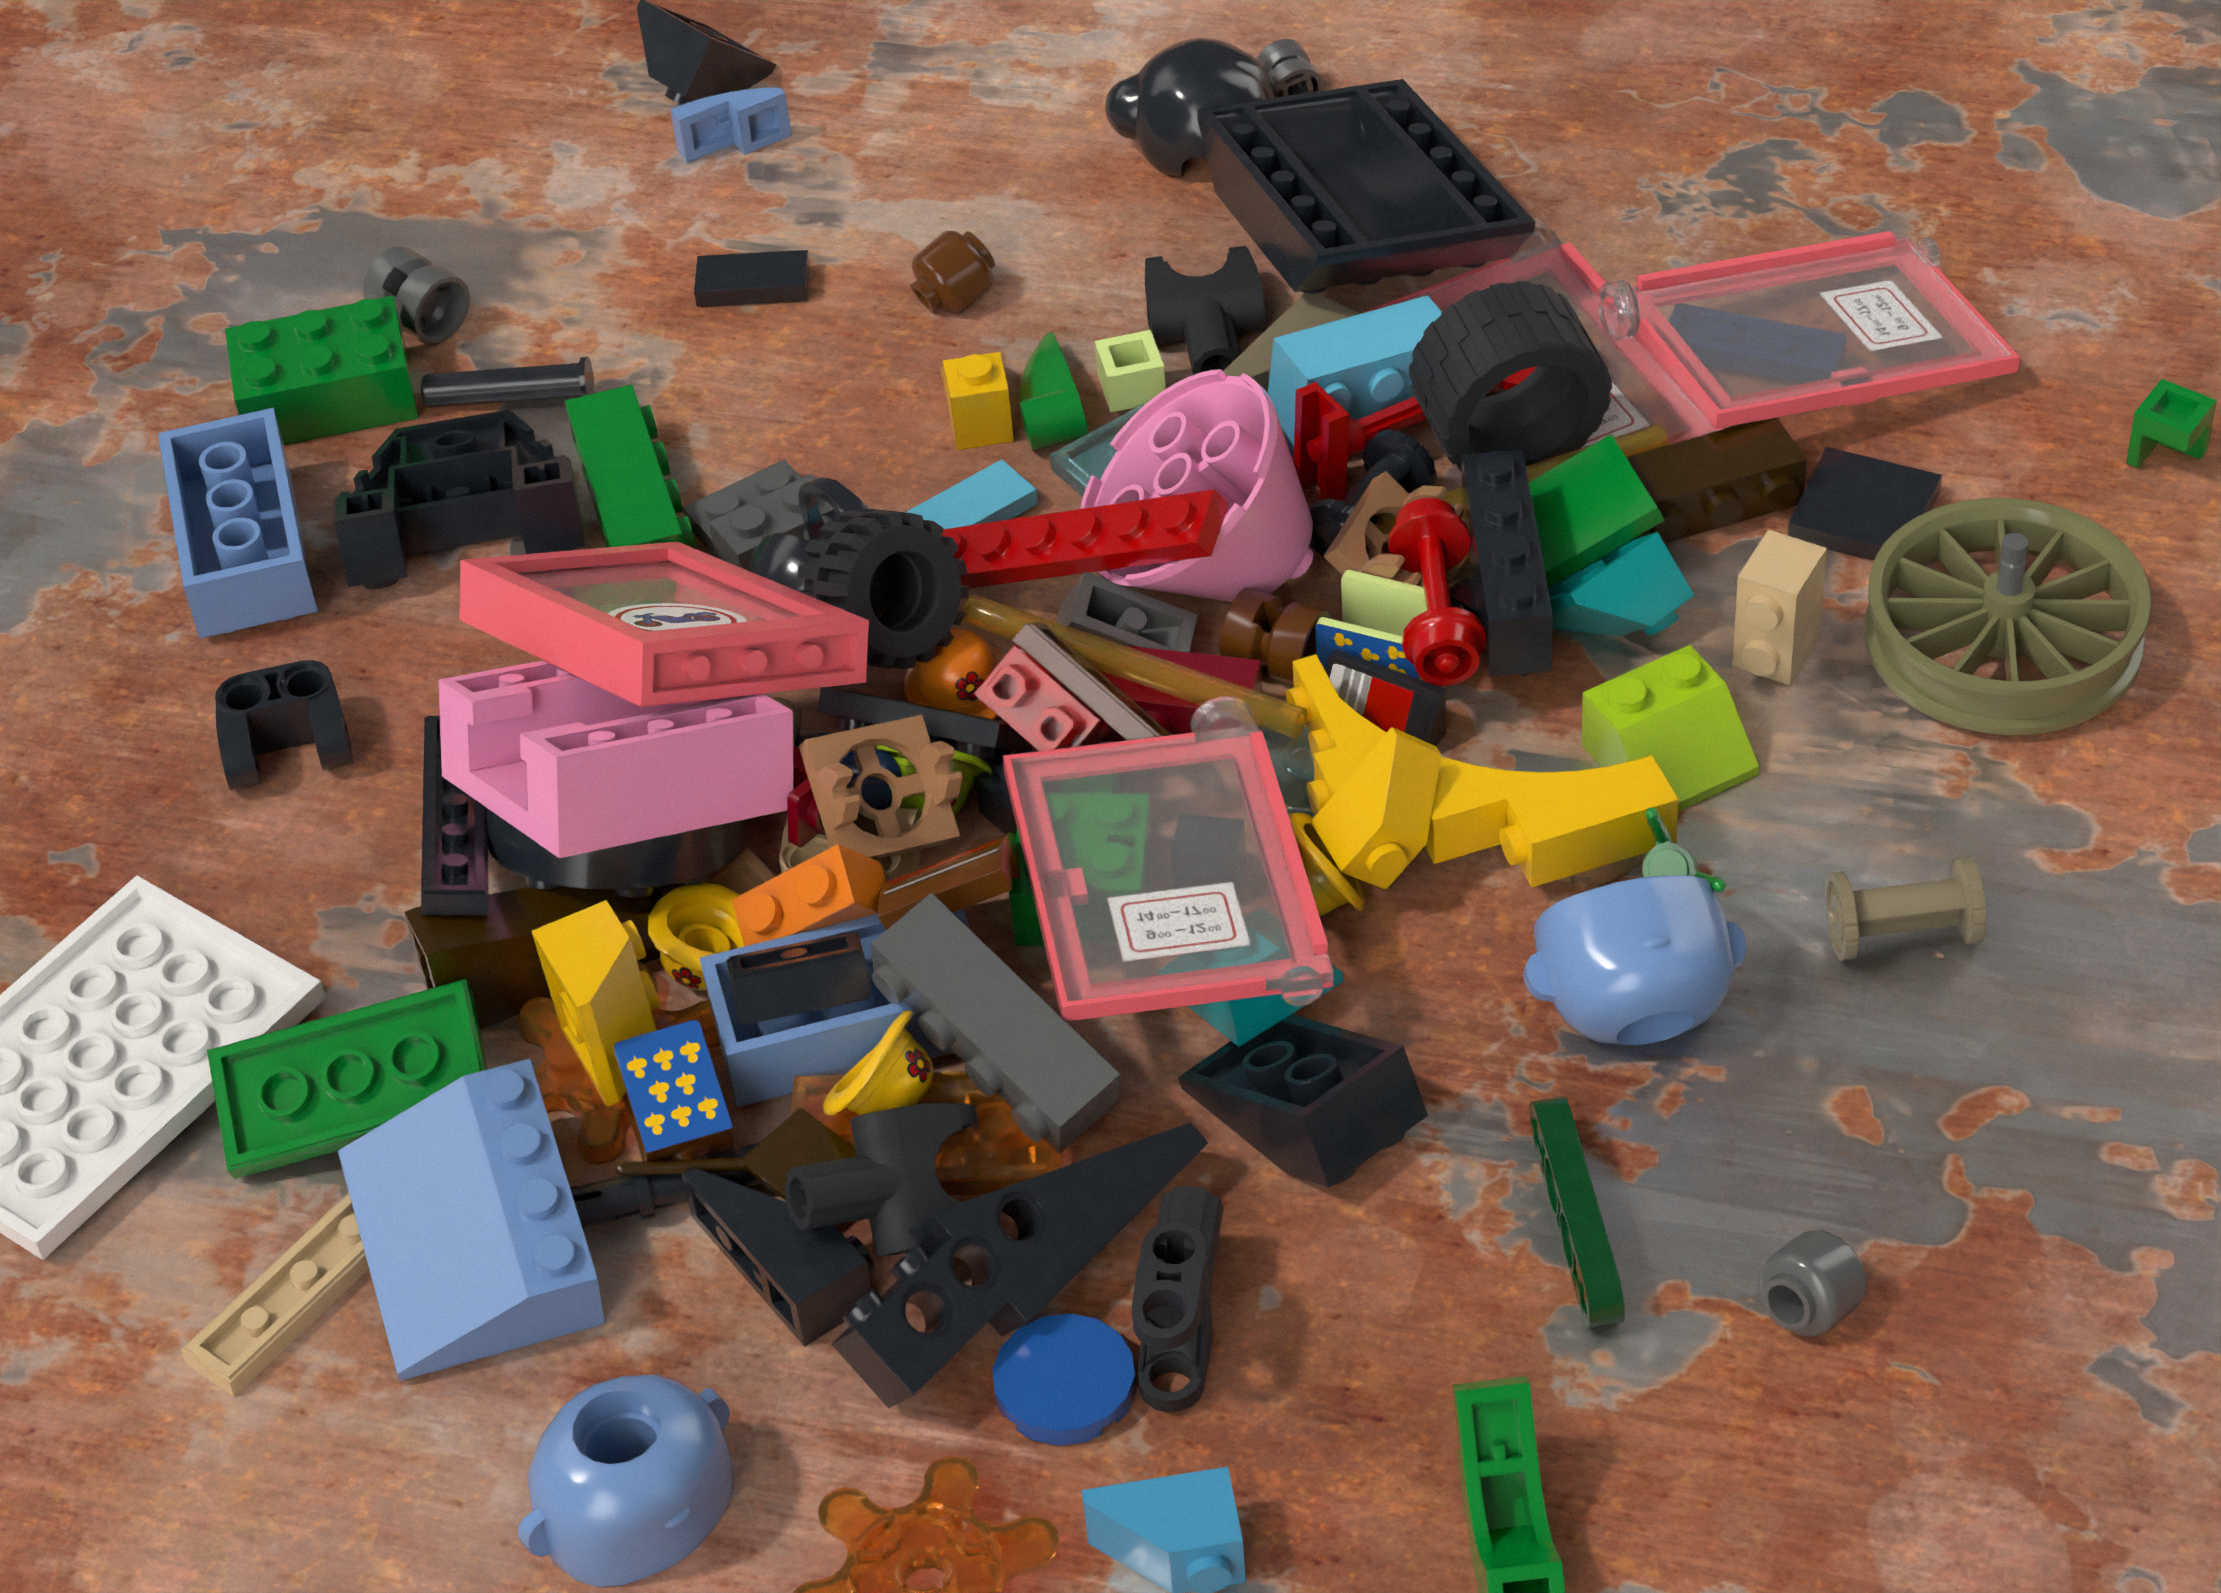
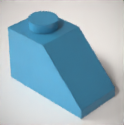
M1228 1467L1081 1490L1088 1544L1170 1593L1190 1591L1212 1593L1222 1590L1228 1585L1246 1583L1243 1539Z

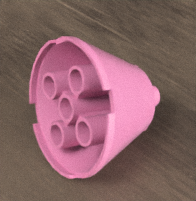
M1220 369L1205 371L1187 377L1159 393L1145 404L1117 433L1109 444L1117 452L1105 469L1101 479L1091 475L1080 509L1215 489L1229 502L1212 556L1097 572L1113 583L1233 602L1237 594L1244 588L1271 594L1288 578L1295 579L1303 575L1312 563L1313 551L1309 548L1313 530L1312 517L1277 412L1266 390L1244 373L1240 377L1227 376Z

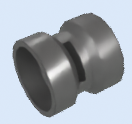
M1292 39L1274 41L1267 45L1258 55L1257 60L1270 75L1278 97L1324 90L1321 76L1315 66L1310 63V58L1302 45Z

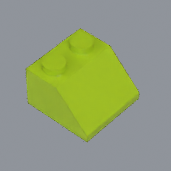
M1691 645L1583 692L1581 746L1600 767H1608L1652 755L1679 799L1678 812L1759 775V764L1726 682Z

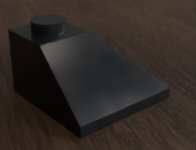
M640 0L637 6L649 76L667 86L668 88L664 96L680 105L722 93L747 90L771 75L775 69L776 64L705 23L647 0Z

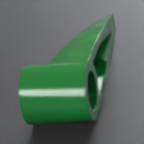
M1053 331L1045 334L1026 364L1020 383L1019 408L1032 451L1089 436L1077 388Z

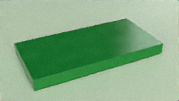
M466 979L207 1050L227 1171L234 1179L336 1152L462 1076L488 1070L472 988Z

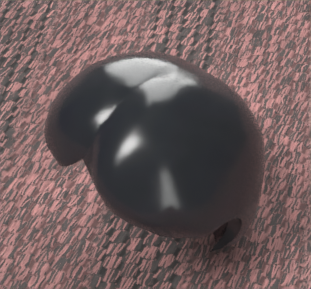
M1194 38L1175 43L1153 56L1138 74L1123 79L1112 86L1106 97L1105 112L1113 129L1119 135L1135 140L1142 154L1154 168L1171 176L1181 178L1182 164L1190 158H1204L1207 160L1197 120V109L1277 98L1278 96L1270 75L1252 55L1224 41Z

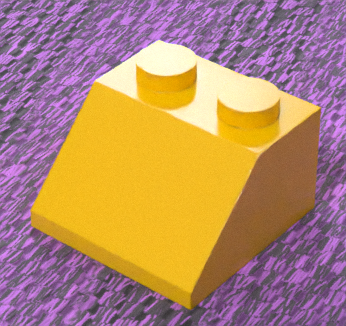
M607 900L531 932L561 1030L604 1103L609 1107L620 1102L626 1092L615 1057L614 1045L619 1041L656 1031L651 1010L660 1007V1002L646 970L639 971L637 961L645 958L646 952L634 923L631 920L621 923Z

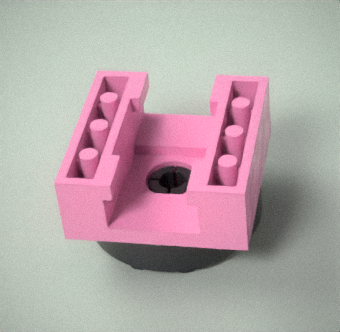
M544 660L438 679L442 777L486 807L488 850L490 855L500 866L524 876L526 884L532 888L552 889L559 886L587 889H615V893L620 896L639 898L652 894L655 886L673 883L684 885L704 884L712 879V872L731 863L744 850L747 841L746 819L787 811V797L793 790V711L765 694L640 707Z

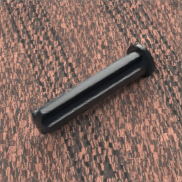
M588 356L580 358L579 363L426 374L422 378L420 390L423 403L429 408L572 398L594 394V376L591 361Z

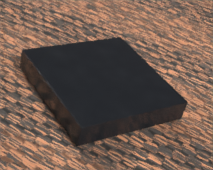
M1826 447L1788 523V536L1827 549L1875 560L1877 553L1893 533L1917 516L1932 510L1941 491L1942 475Z

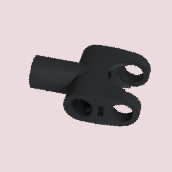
M1247 246L1229 247L1227 261L1222 268L1205 276L1179 274L1170 267L1168 261H1163L1162 256L1145 259V294L1149 330L1153 334L1156 345L1186 342L1193 375L1210 370L1220 369L1224 371L1241 354L1237 335L1264 332L1266 330L1264 297L1258 268Z
M925 1103L868 1113L851 1118L850 1124L856 1157L792 1167L788 1171L785 1195L791 1218L801 1230L869 1219L876 1257L908 1253L919 1244L908 1232L914 1225L939 1210L962 1203L950 1197L941 1187L936 1174V1156L941 1144L950 1135L979 1125L976 1106L973 1104Z
M1178 1186L1162 1196L1157 1226L1145 1235L1141 1245L1131 1306L1133 1330L1141 1341L1138 1365L1140 1395L1146 1404L1164 1412L1182 1411L1192 1407L1199 1401L1204 1391L1213 1340L1210 1289L1224 1207L1218 1197L1210 1194L1206 1189L1194 1186ZM1175 1372L1183 1374L1190 1380L1183 1389L1176 1392L1161 1391L1152 1385L1155 1378L1165 1373Z

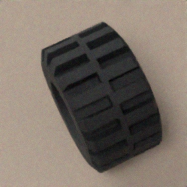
M862 508L861 512L850 510L839 514V522L828 521L819 529L823 539L821 541L810 540L804 551L811 556L808 565L799 564L797 578H804V590H799V592L869 620L867 665L887 669L914 668L916 661L927 663L937 656L935 646L947 647L954 638L949 631L952 624L961 626L965 613L959 610L961 599L968 600L969 586L961 585L960 576L967 573L965 561L954 558L953 555L959 547L952 537L941 536L943 527L935 521L923 520L922 515L880 509ZM887 558L895 576V592L889 608L877 619L870 602V585L877 567Z

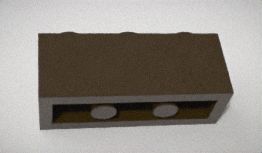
M1777 417L1740 424L1626 457L1664 518L1663 522L1632 540L1658 532L1664 544L1797 506L1804 493L1806 458Z

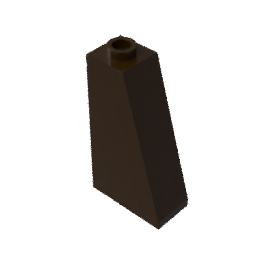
M559 886L552 889L528 887L489 894L488 915H421V906L404 912L426 990L466 979L472 988L480 1030L552 1001L531 931L607 900L621 923L628 920L634 923L646 952V957L637 961L638 966L660 958V951L656 949L648 935V917L657 901L663 897L658 888L654 889V892L648 896L628 898L616 894L615 889H587Z

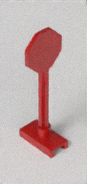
M1537 366L1521 370L1506 377L1487 393L1497 389L1508 390L1527 378ZM1317 382L1297 389L1295 398L1293 463L1301 487L1315 483L1320 488L1319 500L1330 498L1343 501L1346 498L1348 456L1363 451L1368 440L1379 431H1398L1426 419L1415 396L1355 420L1349 417L1350 414Z

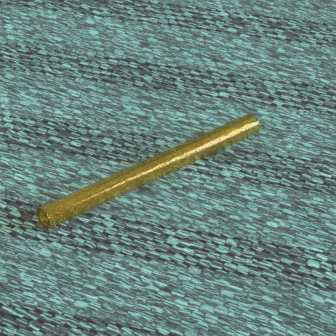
M976 594L970 595L963 607L962 612L965 613L963 622L965 624L1013 640L1026 623H1045L1100 671L1293 738H1298L1305 727L1308 715L1307 709Z

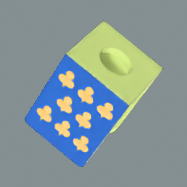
M1346 570L1341 578L1343 622L1321 617L1315 626L1316 655L1325 672L1330 653L1333 649H1337L1423 680L1418 676L1415 666L1406 659L1401 641L1403 631L1410 621L1427 611L1424 588L1354 570Z

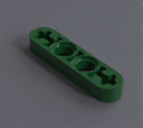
M1566 1096L1531 1101L1529 1117L1533 1143L1586 1328L1623 1323L1625 1309L1621 1282L1568 1099Z

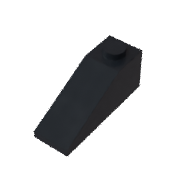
M694 1167L682 1174L691 1217L804 1347L844 1323L845 1321L842 1316L860 1298L872 1290L869 1274L874 1271V1264L867 1249L856 1236L852 1235L846 1239L835 1225L801 1230L791 1218L785 1201Z

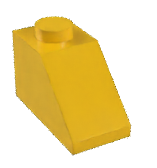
M1001 353L973 354L962 358L943 360L941 374L956 449L964 450L1014 442L1009 391Z
M1391 727L1312 819L1313 827L1342 873L1387 890L1427 844L1441 760V753L1436 746Z

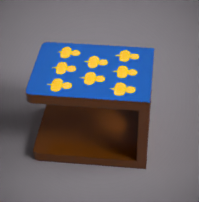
M691 1020L622 1040L614 1045L615 1057L626 1089L623 1101L642 1161L688 1160L733 1149V1126L698 1021Z

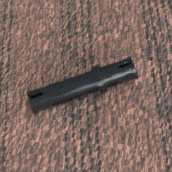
M759 1143L692 1159L743 1158ZM749 1171L710 1173L747 1188L764 1184ZM682 1174L618 1176L581 1186H570L582 1229L638 1214L641 1220L654 1218V1210L688 1202Z

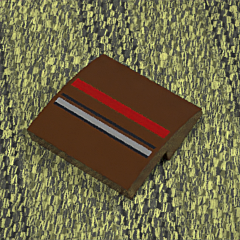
M1004 834L884 882L879 895L878 918L885 931L930 893L936 896L953 913L1012 890V879L1020 877L1018 842L1014 834Z

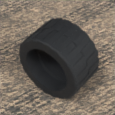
M1515 281V283L1509 284L1503 282L1490 285L1489 288L1481 291L1476 290L1442 311V314L1425 329L1422 339L1414 348L1412 353L1413 360L1409 365V378L1412 381L1410 387L1446 456L1452 464L1457 465L1461 472L1462 455L1490 451L1523 450L1527 475L1532 477L1541 474L1544 470L1552 466L1556 467L1566 461L1567 457L1575 451L1578 452L1588 442L1587 439L1592 433L1598 430L1603 422L1602 418L1605 412L1609 409L1612 380L1605 362L1568 300L1561 293H1555L1551 287L1543 284L1535 285L1531 284L1530 281ZM1537 366L1527 378L1514 387L1496 395L1483 397L1492 387L1506 377L1521 370Z

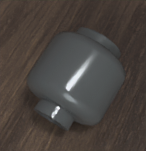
M1809 1230L1793 1238L1767 1259L1760 1271L1759 1290L1766 1312L1779 1326L1801 1336H1819L1833 1329L1858 1308L1866 1295L1867 1288L1866 1273L1862 1261L1854 1249L1840 1237L1824 1230Z

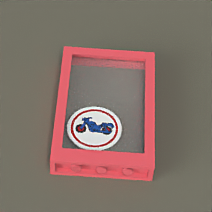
M680 542L460 560V621L640 707L866 683L869 620Z

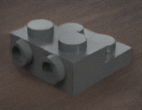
M784 459L683 507L684 516H688L692 532L714 557L748 570L749 564L764 536L782 533L798 536L803 540H811L802 519L798 494L799 489L804 483L816 478L812 474L801 477ZM816 496L818 509L824 523L828 521L833 522L835 510L828 502Z

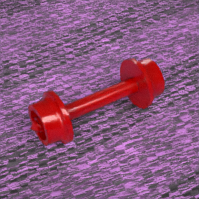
M1421 498L1413 500L1401 508L1396 515L1395 526L1391 530L1388 540L1390 554L1402 555L1405 558L1400 568L1411 573L1419 572L1422 575L1427 611L1413 618L1406 626L1401 643L1406 659L1415 666L1418 676L1425 682L1437 686H1450L1462 683L1476 672L1480 662V655L1485 649L1487 637L1483 623L1472 612L1452 607L1446 571L1460 564L1469 553L1471 536L1467 524L1457 515L1455 508L1448 502L1438 498Z

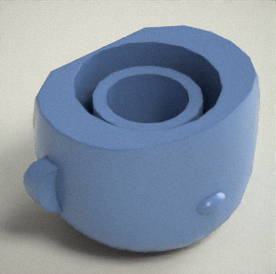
M1680 875L1636 878L1575 894L1555 903L1544 911L1534 924L1536 953L1530 956L1522 974L1529 992L1538 1000L1553 1002L1556 1011L1565 1022L1584 1037L1599 1043L1614 1045L1651 1044L1664 1041L1698 1027L1712 1016L1722 1004L1730 989L1733 970L1740 967L1744 959L1746 940L1743 930L1735 922L1726 921L1718 895L1706 878Z
M659 1374L621 1376L594 1384L575 1395L558 1411L542 1433L527 1474L532 1512L524 1517L518 1526L520 1542L533 1555L540 1557L549 1555L553 1563L574 1580L595 1587L626 1585L664 1571L685 1559L703 1543L727 1511L734 1490V1472L723 1432L730 1415L726 1402L714 1389L707 1388L696 1394L680 1381Z

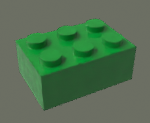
M394 296L363 299L352 304L322 310H307L296 315L266 321H251L240 326L225 328L234 402L238 415L274 408L284 445L419 418L406 345Z

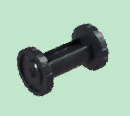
M1384 430L1375 433L1365 444L1364 451L1362 452V460L1364 461L1367 473L1343 501L1330 498L1319 500L1309 509L1313 523L1310 543L1315 551L1321 554L1325 560H1327L1324 557L1325 553L1373 478L1387 471L1408 493L1423 485L1434 486L1435 479L1437 478L1434 461L1429 456L1428 451L1417 440L1400 431ZM1385 513L1374 515L1370 521L1375 525ZM1366 545V552L1370 560V548Z

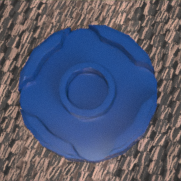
M1072 1313L1044 1316L1020 1327L1001 1346L992 1368L996 1405L1003 1417L1005 1418L1006 1415L1008 1420L1016 1424V1430L1028 1439L1056 1446L1086 1443L1102 1435L1101 1428L1110 1425L1115 1418L1116 1423H1118L1129 1412L1136 1392L1132 1351L1120 1333L1096 1318Z

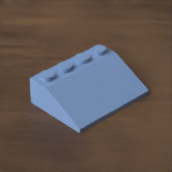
M530 1058L462 1076L338 1150L399 1381L605 1324L598 1278Z

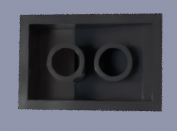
M1294 1014L1289 1015L1239 1047L1232 1041L1228 1042L1178 1077L1182 1090L1286 1174L1328 1188L1352 1177L1358 1166L1380 1150L1400 1142L1404 1138L1406 1131L1428 1116L1404 1046Z

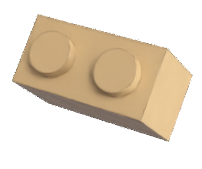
M1768 529L1737 578L1733 667L1789 686L1791 685L1820 639L1827 548Z

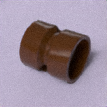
M1244 588L1237 594L1226 615L1221 633L1220 656L1261 660V672L1268 668L1271 678L1294 685L1292 661L1316 654L1315 626L1321 617L1332 619L1328 611L1298 602H1292L1285 608L1281 597Z

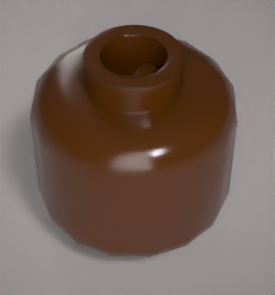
M945 231L914 256L911 267L916 281L911 284V289L928 310L933 311L939 306L948 313L959 314L990 289L993 283L991 269L995 267V261L986 246L971 232L966 231L962 235L956 231Z

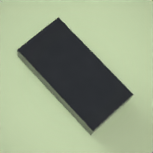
M808 250L697 256L694 286L696 306L808 301L810 271Z

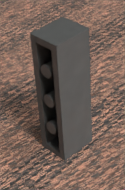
M932 893L871 943L873 963L871 977L879 991L895 1005L903 1001L919 1016L917 1020L919 1027L937 1048L945 1050L950 1047L966 1062L964 1068L967 1075L983 1093L988 1096L997 1093L1013 1108L1011 1114L1014 1121L1031 1140L1039 1143L1044 1139L1060 1154L1119 1102L1120 1073Z

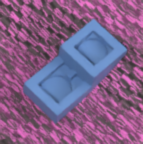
M780 87L727 92L698 99L670 109L677 152L686 163L733 144L745 155L792 136L786 94Z

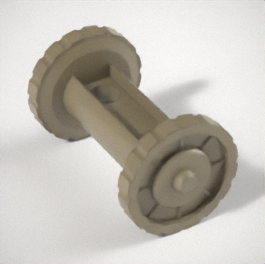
M1970 855L1955 857L1951 865L1950 879L1856 891L1852 890L1848 877L1843 871L1827 874L1825 881L1826 918L1829 935L1837 958L1840 961L1856 958L1859 937L1957 925L1965 944L1983 942L1987 923L1986 903L1980 872L1973 857L1971 858Z

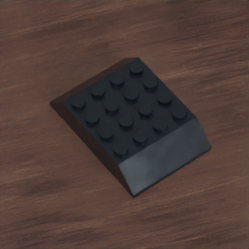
M1404 79L1197 109V120L1216 195L1294 292L1315 294L1325 291L1328 287L1350 283L1371 285L1379 282L1382 278L1406 274L1410 276H1426L1433 273L1434 270L1456 266L1466 268L1481 267L1487 261L1509 258L1535 231V221Z

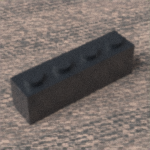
M1523 450L1490 451L1462 455V505L1465 507L1463 519L1471 536L1469 556L1479 618L1483 623L1487 637L1485 655L1489 676L1551 672L1553 615Z

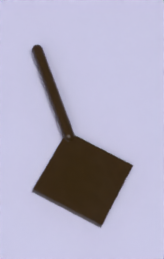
M800 1107L743 1158L619 1162L615 1166V1172L620 1176L683 1174L693 1167L707 1173L749 1171L786 1201L785 1185L787 1173L792 1167L856 1157L857 1155L856 1150Z

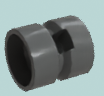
M403 246L389 248L380 254L370 266L364 279V299L394 296L401 327L423 342L435 344L443 342L454 335L463 324L469 311L470 294L468 286L462 279L442 267L433 265L430 260Z

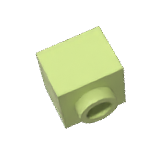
M1151 330L1095 341L1097 375L1110 413L1142 407L1166 389L1164 364Z

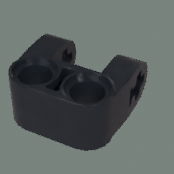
M304 660L238 674L225 680L216 690L218 745L225 777L231 791L262 784L258 755L315 742L323 770L354 764L350 736L332 674L328 666L322 662Z

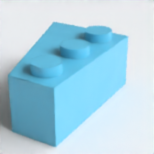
M1428 295L1274 338L1268 394L1277 412L1292 460L1294 457L1295 398L1297 389L1317 382L1350 414L1349 417L1355 420L1414 397L1410 387L1412 381L1409 378V365L1413 360L1412 353L1416 344L1422 339L1425 329L1442 314V311Z

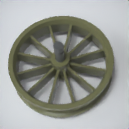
M2017 498L1965 500L1948 504L1917 516L1893 533L1883 544L1872 564L1869 576V604L1865 617V642L1870 660L1886 685L1909 705L1932 718L1959 728L1988 734L2033 735L2049 733L2081 724L2098 716L2115 704L2131 687L2142 664L2145 631L2148 626L2151 609V593L2144 570L2134 554L2114 534L2089 518L2068 509L2032 500ZM1995 551L1996 572L1988 576L1968 553ZM2027 554L2038 556L2025 573ZM1939 560L1954 577L1926 566ZM2057 563L2076 570L2073 573L2041 585ZM1898 588L1921 598L1890 597L1895 589ZM2102 591H2105L2113 599L2082 600ZM1897 629L1930 630L1905 639ZM2092 631H2125V634L2121 641L2118 642ZM1971 644L1953 669L1933 660ZM2059 652L2089 663L2091 666L2076 671ZM1988 655L2004 659L2006 681L1973 676V674ZM2026 655L2047 679L2018 681L2016 658Z

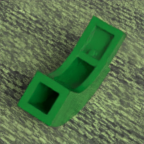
M1526 1376L1453 1384L1459 1450H1457L1458 1466L1478 1593H1565L1562 1560L1554 1546L1545 1510L1538 1463L1531 1388L1528 1378Z

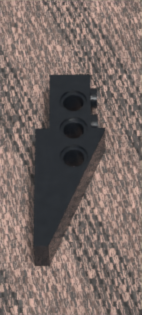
M1189 1122L935 1212L908 1231L919 1244L890 1270L897 1281L882 1296L875 1289H872L860 1298L842 1316L843 1320L850 1327L831 1345L888 1409L910 1398L987 1322L992 1325L1001 1337L1028 1323L1208 1142ZM1001 1212L1009 1215L1016 1223L1018 1228L1017 1240L1007 1235L1002 1228L1000 1221ZM954 1257L963 1260L970 1268L972 1274L971 1286L959 1280L954 1272ZM906 1303L914 1304L922 1312L926 1324L924 1332L917 1331L910 1325L905 1312Z

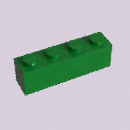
M632 384L565 400L574 447L606 548L680 542L696 549L688 516L676 517L677 513L683 512L675 478L667 480L663 478V476L671 475L664 444L662 441L651 442V440L658 438V432L650 404L639 406Z

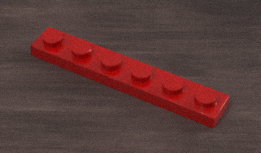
M1215 489L948 528L943 529L941 536L952 537L958 545L959 549L953 556L955 559L964 560L967 573L960 576L961 585L969 586V589L1083 574L1084 571L1090 573L1212 556L1229 502Z

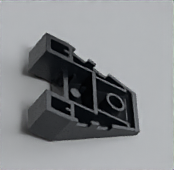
M509 409L394 429L372 455L374 468L369 473L368 470H360L353 478L355 484L353 493L341 492L335 499L334 525L348 587L363 585L367 589H381L395 584L398 579L408 577V555L510 537L522 536L526 554L575 550V548L585 547L584 526L571 460L564 454L555 457L552 444L546 439L536 441L534 430Z

